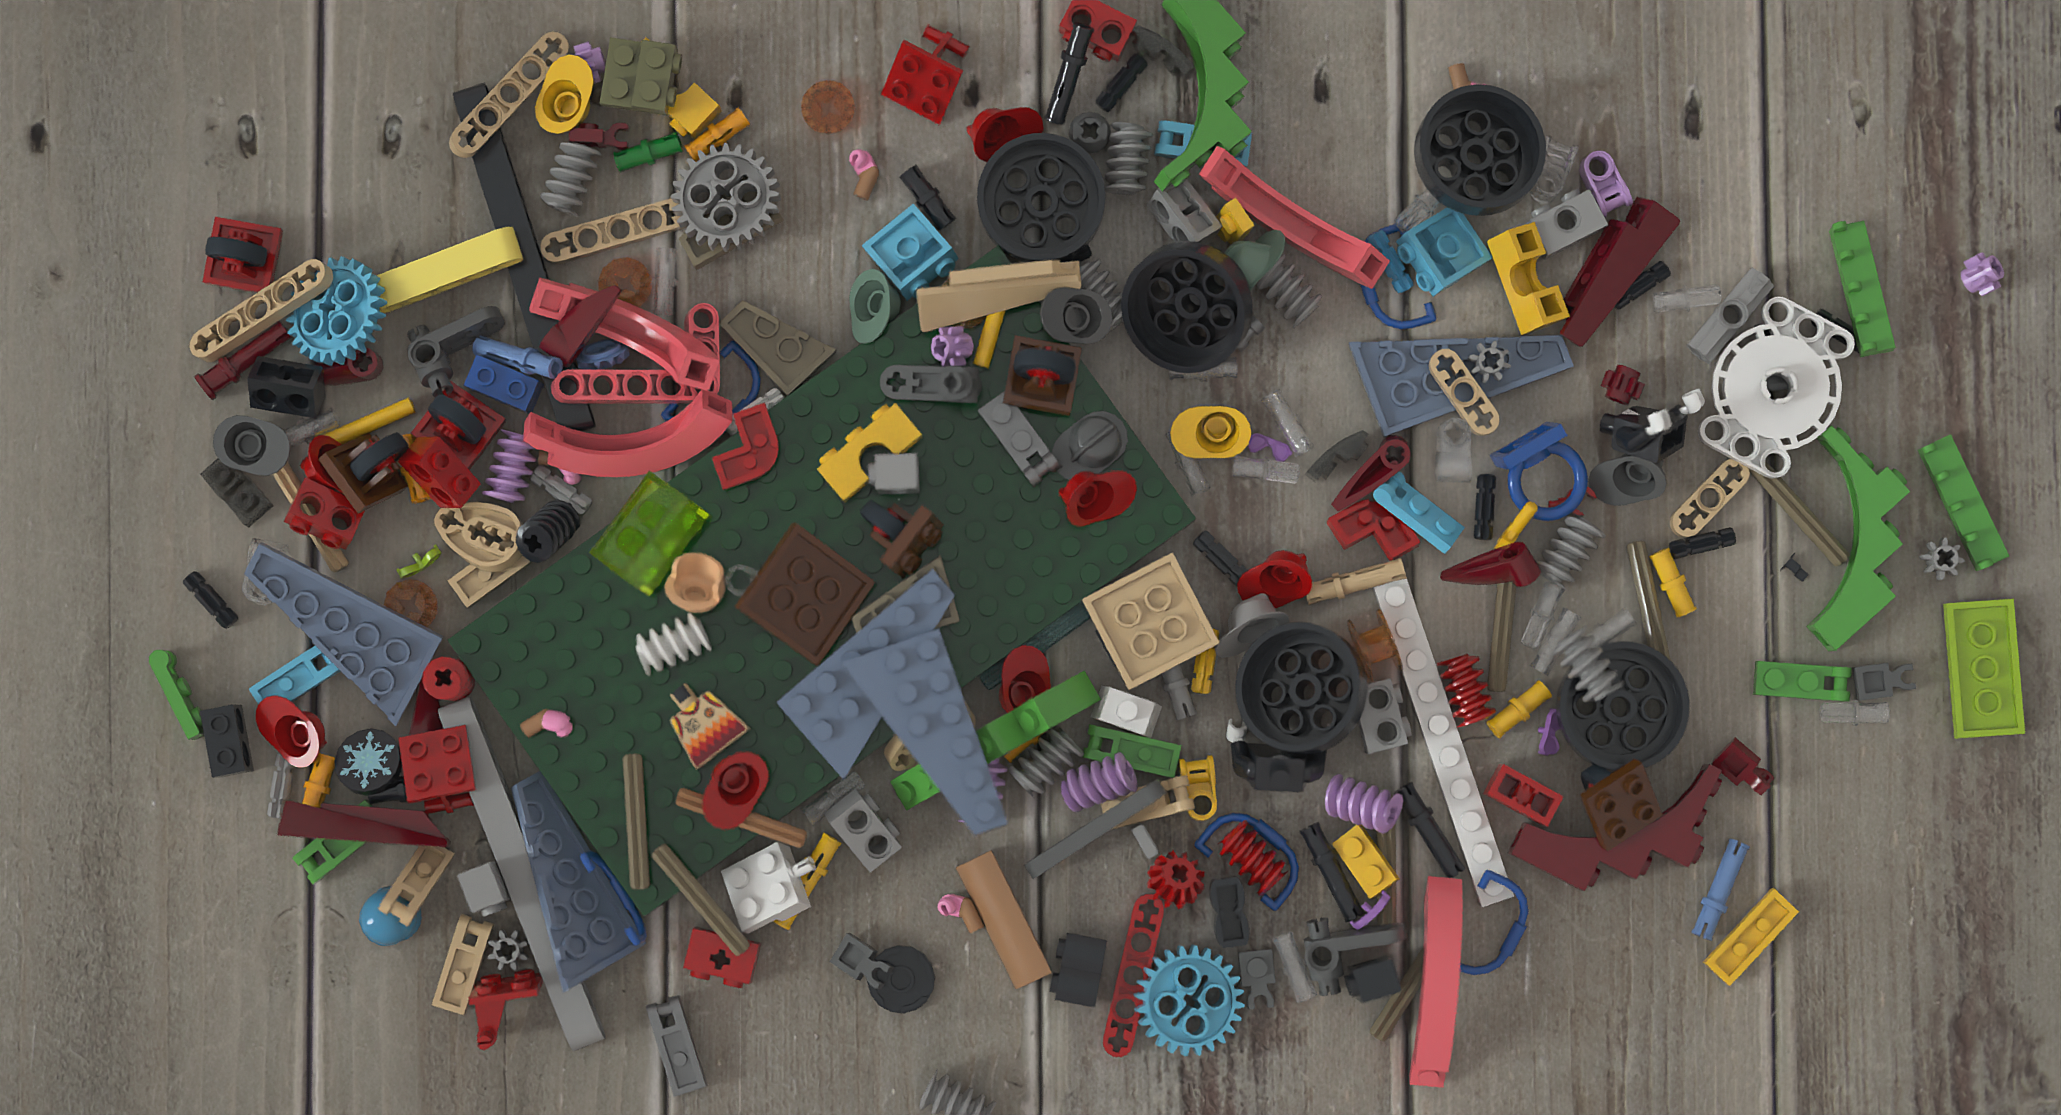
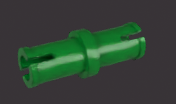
M677 131L672 134L651 141L647 138L643 139L641 144L618 152L615 151L613 155L616 166L621 173L646 163L649 166L654 165L656 160L679 152L682 153L684 150Z

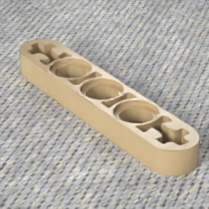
M548 32L543 35L455 128L449 140L450 149L455 155L468 158L476 154L545 80L552 63L568 53V41L562 34ZM555 42L559 46L557 49L558 53L553 52L544 62L540 57L548 48L547 44L552 45ZM527 63L536 65L540 71V76L534 80L526 78L522 72V66ZM506 86L513 87L518 93V100L513 103L504 101L500 94L501 89ZM485 109L491 110L496 115V124L492 126L482 124L478 117L479 112ZM474 127L478 133L471 140V146L461 147L459 145L460 136L466 137Z
M670 198L549 233L542 239L540 249L543 257L550 263L562 264L687 227L680 228L677 223L681 216L671 217L675 223L668 225V216L663 208L669 206V211L673 213L672 208L678 205ZM655 211L661 214L662 223L658 228L651 230L645 227L643 220L647 213ZM617 221H625L630 226L629 234L623 239L615 238L612 235V226ZM586 230H593L598 235L597 243L591 248L582 247L579 243L580 235ZM573 234V243L578 250L577 252L572 253L570 246L562 248L560 250L561 255L558 257L553 252H548V249L552 247L553 240H557L560 244H566L570 242L567 236Z
M310 259L198 330L190 340V351L194 356L205 362L218 360L221 356L223 357L326 291L333 282L332 269L317 259ZM318 270L320 272L316 274L317 280L314 282L312 281L315 278L314 272ZM293 285L295 289L293 297L288 301H283L282 295L284 290L288 286ZM262 303H266L268 307L266 314L262 318L256 319L255 312L257 307ZM239 320L240 329L238 333L234 336H229L228 329L230 324Z

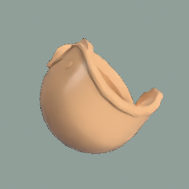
M702 553L683 554L674 561L672 573L665 583L666 595L672 603L691 613L710 611L719 604L724 595L726 587L724 569L720 562L711 556Z

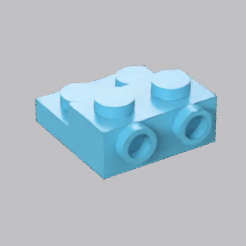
M914 203L861 245L907 301L911 297L917 298V289L929 288V283L937 276H948L949 271L954 270L955 262L959 259L949 243Z
M1448 207L1408 230L1396 241L1399 258L1404 263L1412 265L1417 273L1416 282L1418 286L1425 292L1429 291L1432 297L1457 283L1464 276L1493 258L1465 215Z

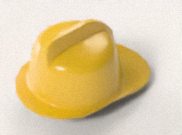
M575 55L562 56L552 63L546 74L536 101L535 116L539 125L550 133L560 134L568 132L584 122L589 114V99L594 79L592 69L581 57Z
M1219 405L1197 406L1186 409L1176 417L1172 423L1170 436L1175 449L1186 457L1229 458L1241 453L1249 444L1251 428L1246 416L1235 408Z

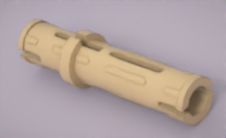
M1398 558L1340 575L1338 572L1333 573L1332 577L1313 582L1310 593L1306 595L1308 605L1336 597L1339 600L1344 599L1345 595L1407 579L1402 559Z

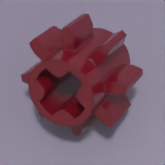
M1617 365L1615 371H1606L1600 386L1607 388L1605 397L1622 405H1629L1631 398L1634 400L1640 399L1645 384L1638 381L1641 375L1640 372L1627 366Z

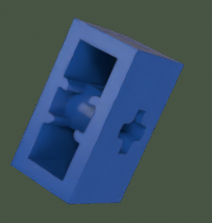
M476 355L464 386L474 392L529 414L533 412L544 384L528 375Z

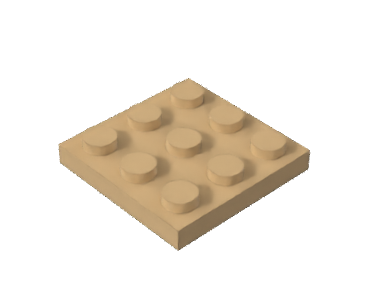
M1173 552L1082 599L1128 690L1220 643Z

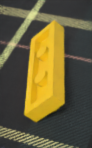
M1771 888L1703 963L1727 986H1731L1799 911L1777 890Z

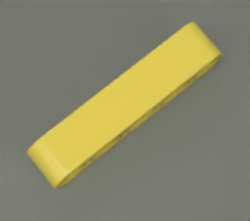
M503 227L376 275L380 277L378 285L385 288L384 293L379 297L387 301V304L380 307L379 311L387 313L523 261L514 228Z

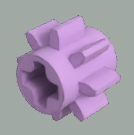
M589 41L573 46L576 53L574 55L584 59L592 69L594 83L601 82L600 73L605 72L606 66L601 48L592 49Z
M1981 252L1963 262L1966 269L1961 271V279L1964 286L1971 293L1979 290L1980 295L1984 296L2001 287L1998 280L2004 277V270L1995 256L1991 255L1986 258L1984 252Z
M963 326L940 327V335L935 336L931 343L933 356L941 361L942 367L965 366L964 358L970 357L973 352L971 336L963 333Z

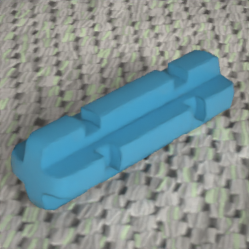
M1380 230L1368 237L1369 244L1373 245L1390 260L1384 271L1388 278L1392 277L1393 281L1391 283L1396 292L1403 293L1413 286V281L1408 273H1404L1405 267L1394 247L1389 246L1388 242L1390 240L1386 233Z

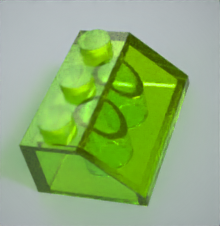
M648 471L589 553L649 597L661 583L674 561L681 556L684 548L695 533L702 527L709 513L654 473Z

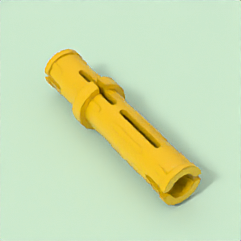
M823 832L820 841L810 855L815 863L822 853L824 854L823 858L810 879L808 878L810 872L801 876L802 883L805 884L807 897L810 896L821 876L825 877L828 873L826 868L838 847L842 844L839 840ZM798 914L784 921L776 919L773 922L786 930H790V926Z

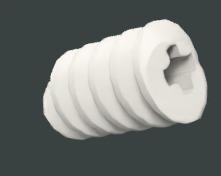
M691 612L687 614L688 624L686 625L679 618L675 619L674 630H671L666 623L662 624V635L660 636L653 628L649 629L650 640L648 641L641 634H637V653L648 676H651V665L658 672L663 671V660L671 667L675 666L676 654L683 661H687L689 659L688 649L696 656L701 655V644L709 651L712 650L701 621L697 620Z

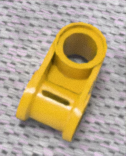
M1208 755L1203 760L1185 761L1184 758L1179 759L1180 776H1188L1189 786H1187L1189 799L1194 800L1196 797L1203 796L1211 803V809L1206 815H1198L1193 810H1189L1187 813L1196 821L1209 820L1217 810L1213 755ZM1205 770L1204 773H1195V774H1190V773H1189V772H1192V771Z

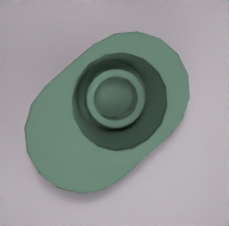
M1271 230L1263 234L1255 242L1248 240L1235 241L1225 251V254L1231 257L1243 271L1250 291L1278 262L1284 251L1285 235L1280 230Z
M869 269L863 271L852 285L849 300L854 338L863 344L873 342L882 334L886 326L895 320L899 313L901 305L900 295L897 289L888 283L886 276L880 270Z

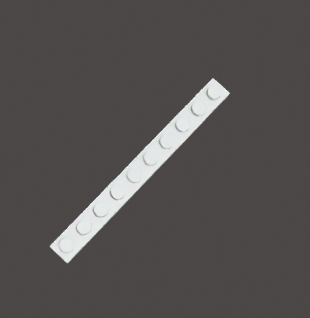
M1402 579L1373 587L1480 907L1512 898L1514 895L1510 889L1491 879L1485 890L1478 887L1486 870H1491L1506 878L1508 877L1458 729L1456 728L1457 726L1407 579Z

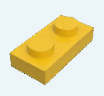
M1237 198L1226 203L1216 216L1223 226L1218 235L1224 242L1228 241L1230 245L1235 241H1243L1255 226Z
M1363 825L1354 826L1332 843L1369 899L1376 898L1381 894L1382 890L1385 891L1400 880Z

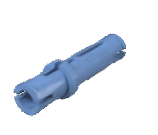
M485 336L477 337L473 342L472 351L475 356L479 355L495 362L517 367L525 374L532 375L537 373L555 379L563 369L560 358L543 355L535 348L528 347L523 349Z
M1734 839L1728 840V845L1706 898H1702L1700 904L1703 907L1694 929L1691 931V933L1700 937L1704 925L1707 924L1708 926L1703 938L1709 941L1713 939L1721 914H1725L1728 909L1725 904L1746 853L1750 848L1748 845L1741 843L1737 854L1734 855L1738 841Z

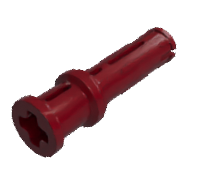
M277 321L273 326L229 358L221 356L218 359V364L204 374L198 373L194 377L209 398L214 400L217 398L216 394L232 382L238 383L240 381V378H242L240 374L254 365L257 356L265 357L288 339L290 340L292 336L288 334L283 324Z

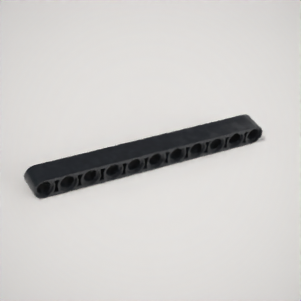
M485 82L453 92V99L461 122L489 93ZM485 109L479 112L478 117L482 124L486 126L496 124V115L491 110ZM474 127L466 136L469 146H471L470 142L473 137L478 133ZM500 127L472 158L495 230L503 227L514 228L523 261L507 268L532 346L538 349L541 354L550 356L540 349L539 346L548 331L559 320L534 314L529 310L539 277L547 280L550 279ZM576 360L568 368L563 366L562 371L569 369L578 370ZM542 376L558 424L578 431H585L596 427L590 404H566L557 401L551 392V384L554 379ZM569 378L560 380L559 387L562 393L565 395L575 394L576 384L573 380Z

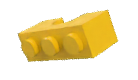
M694 82L687 91L676 96L675 106L669 107L668 116L673 119L669 125L683 138L688 133L695 139L722 110L719 104Z
M1535 222L1509 229L1487 241L1521 335L1547 328L1570 317L1559 286L1546 288L1537 277L1536 262L1540 256L1546 254Z
M896 403L890 408L887 404L883 405L871 416L874 421L864 430L861 426L857 427L845 438L848 443L838 452L835 448H832L819 459L822 465L817 470L845 503L869 483V477L861 468V457L868 448L883 446L890 450L892 454H904L923 438L919 430Z

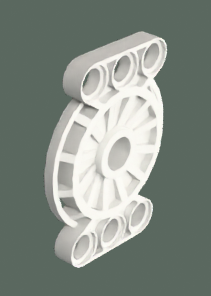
M1774 297L1767 301L1761 311L1765 325H1759L1743 332L1730 342L1720 355L1712 379V395L1718 415L1709 416L1698 427V436L1705 445L1771 479L1779 478L1788 472L1791 460L1786 450L1796 449L1812 442L1827 429L1835 418L1841 402L1842 392L1841 375L1836 360L1849 356L1855 346L1854 338L1850 332L1784 297ZM1774 303L1782 304L1787 310V316L1782 322L1773 321L1769 316V308ZM1804 319L1812 320L1817 326V332L1812 338H1806L1799 332V324ZM1764 330H1769L1771 335L1765 336ZM1756 334V340L1749 342L1743 348L1737 345L1745 337ZM1834 335L1842 336L1847 342V348L1842 354H1836L1829 348V340ZM1731 351L1734 356L1728 363L1726 371H1722L1723 362ZM1823 361H1829L1831 368L1826 369ZM1832 374H1834V380H1835V396H1834V397H1833V396H1829V393H1830V381H1829V376L1832 375ZM1777 375L1787 382L1788 392L1784 398H1777L1775 400L1770 398L1771 394L1767 390V382L1765 381L1768 377ZM1719 378L1723 380V400H1720L1719 398ZM1833 404L1829 416L1822 424L1818 419L1824 413L1826 405ZM1722 407H1726L1729 414H1725ZM1713 421L1718 422L1723 427V436L1715 441L1710 440L1705 434L1706 425ZM1810 427L1817 430L1808 438L1798 442L1797 435L1807 431ZM1739 438H1748L1753 443V452L1749 456H1740L1736 452L1735 443ZM1787 439L1789 444L1783 445L1781 440ZM1772 453L1778 454L1783 459V468L1776 473L1770 472L1765 466L1766 457Z

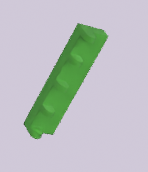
M1846 221L1836 222L1830 228L1829 233L1860 357L1894 351L1896 346L1865 221L1846 224Z
M1951 434L1918 449L1975 570H1983L2009 557L2005 545Z

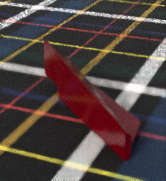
M1636 197L1624 222L1610 219L1608 226L1602 232L1563 299L1570 317L1566 318V323L1560 330V334L1575 345L1583 347L1680 224V219L1656 201Z
M286 801L277 831L278 836L451 847V841L442 834L432 822L430 816L421 810L321 803V808L294 801Z

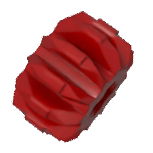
M1174 850L1169 851L1166 857L1160 855L1154 861L1155 865L1150 866L1148 870L1150 879L1147 882V888L1156 890L1153 900L1160 899L1161 897L1165 899V908L1169 907L1172 902L1175 903L1178 910L1183 908L1186 903L1191 905L1197 900V895L1201 894L1204 890V884L1201 881L1205 877V871L1196 869L1199 864L1198 859L1191 862L1187 860V851L1182 853L1180 858H1178Z

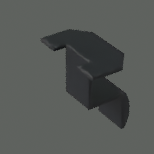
M1794 553L1780 571L1787 567L1794 573L1796 578L1803 582L1809 574L1792 559L1795 555Z

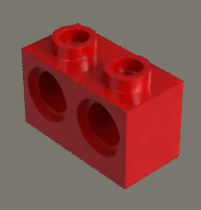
M1072 0L1059 25V33L1063 34L1062 39L1069 42L1073 29V18L1077 15H1086L1091 20L1089 26L1094 28L1088 45L1089 48L1093 49L1092 54L1106 62H1110L1111 59L1119 62L1137 27V20L1098 0ZM1107 30H1115L1120 34L1121 39L1115 44H1108L1103 40L1102 34Z
M417 437L398 460L399 464L440 508H462L481 485L480 481L440 437Z
M305 477L283 522L289 524V527L299 534H311L320 538L321 542L327 547L346 550L365 511L358 514L345 495ZM310 504L314 507L316 515L305 514L301 510L300 505ZM340 518L344 520L347 529H337L333 525L332 519Z

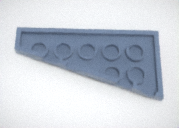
M1541 335L1504 338L1349 342L1348 345L1382 435L1386 437L1456 411L1429 371L1430 358L1438 350L1450 349L1454 351L1469 372H1471L1475 368V362L1468 360V356L1473 354L1478 356L1480 354L1477 350L1479 343H1482L1486 349L1490 348L1493 341H1496V349L1501 352L1508 349L1509 352L1504 356V362L1509 363L1511 367L1506 370H1499L1502 375L1500 381H1497L1492 375L1489 376V379L1484 384L1482 383L1481 374L1478 372L1472 374L1489 399L1574 367L1563 336ZM1484 354L1485 360L1482 362V365L1485 368L1490 366L1495 370L1493 365L1497 362L1494 356L1488 358ZM1441 356L1438 357L1439 364L1436 367L1439 372L1445 370L1451 377L1445 381L1448 387L1454 380L1464 376L1461 371L1456 375L1452 373L1450 366L1453 361L1450 358L1444 360ZM1466 383L1458 384L1454 390L1455 397L1461 402L1470 401L1473 397L1472 387Z
M261 542L244 574L273 603H276L290 617L289 620L297 628L300 627L311 638L312 643L397 726L423 677V671L427 664L431 662L444 636Z
M933 568L776 702L843 780L882 715L844 669L841 662L934 631L955 593Z
M939 629L841 662L844 669L854 679L865 696L875 706L886 723L914 759L917 760L974 836L1008 824Z
M541 771L515 784L511 787L564 993L642 947L646 942L638 946L632 944L624 930L632 926L638 935L636 925L603 870L593 860L591 861L596 869L591 872L587 871L580 859V855L591 850L558 795Z

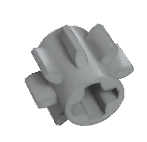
M1493 341L1490 348L1486 349L1482 343H1479L1477 350L1480 354L1478 356L1474 354L1468 356V360L1475 362V368L1470 372L1471 375L1477 372L1481 374L1482 383L1484 384L1489 379V376L1492 375L1497 381H1500L1502 375L1499 370H1506L1511 367L1509 363L1504 362V356L1509 352L1508 349L1502 352L1496 349V341ZM1484 354L1488 358L1493 356L1496 358L1497 362L1493 365L1495 370L1490 366L1485 368L1482 365V362L1485 360Z
M1947 538L1940 539L1939 547L1933 542H1927L1928 553L1919 556V559L1925 560L1927 565L1923 572H1936L1937 580L1944 579L1945 571L1952 577L1957 576L1958 572L1954 567L1959 563L1965 562V559L1959 558L1957 553L1961 546H1948ZM1945 553L1947 555L1944 560L1945 564L1938 565L1939 554Z
M500 930L499 936L501 939L499 941L489 940L490 946L494 947V953L490 954L488 959L496 958L499 961L498 970H502L508 963H510L513 970H517L519 968L517 960L529 959V956L523 953L524 947L529 945L528 941L521 942L518 939L520 935L519 930H515L511 937L507 936L505 930ZM505 941L508 945L514 944L516 947V951L512 953L513 959H511L510 955L503 956L501 949L506 947Z

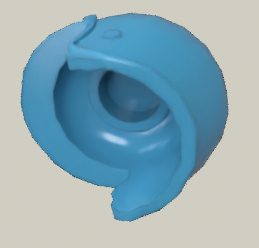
M392 886L378 889L377 892L365 901L360 911L359 923L362 932L370 941L380 946H390L409 939L417 932L421 924V907L408 927L400 923V918L390 912L386 915L378 910ZM401 896L396 900L405 906H408L410 903Z

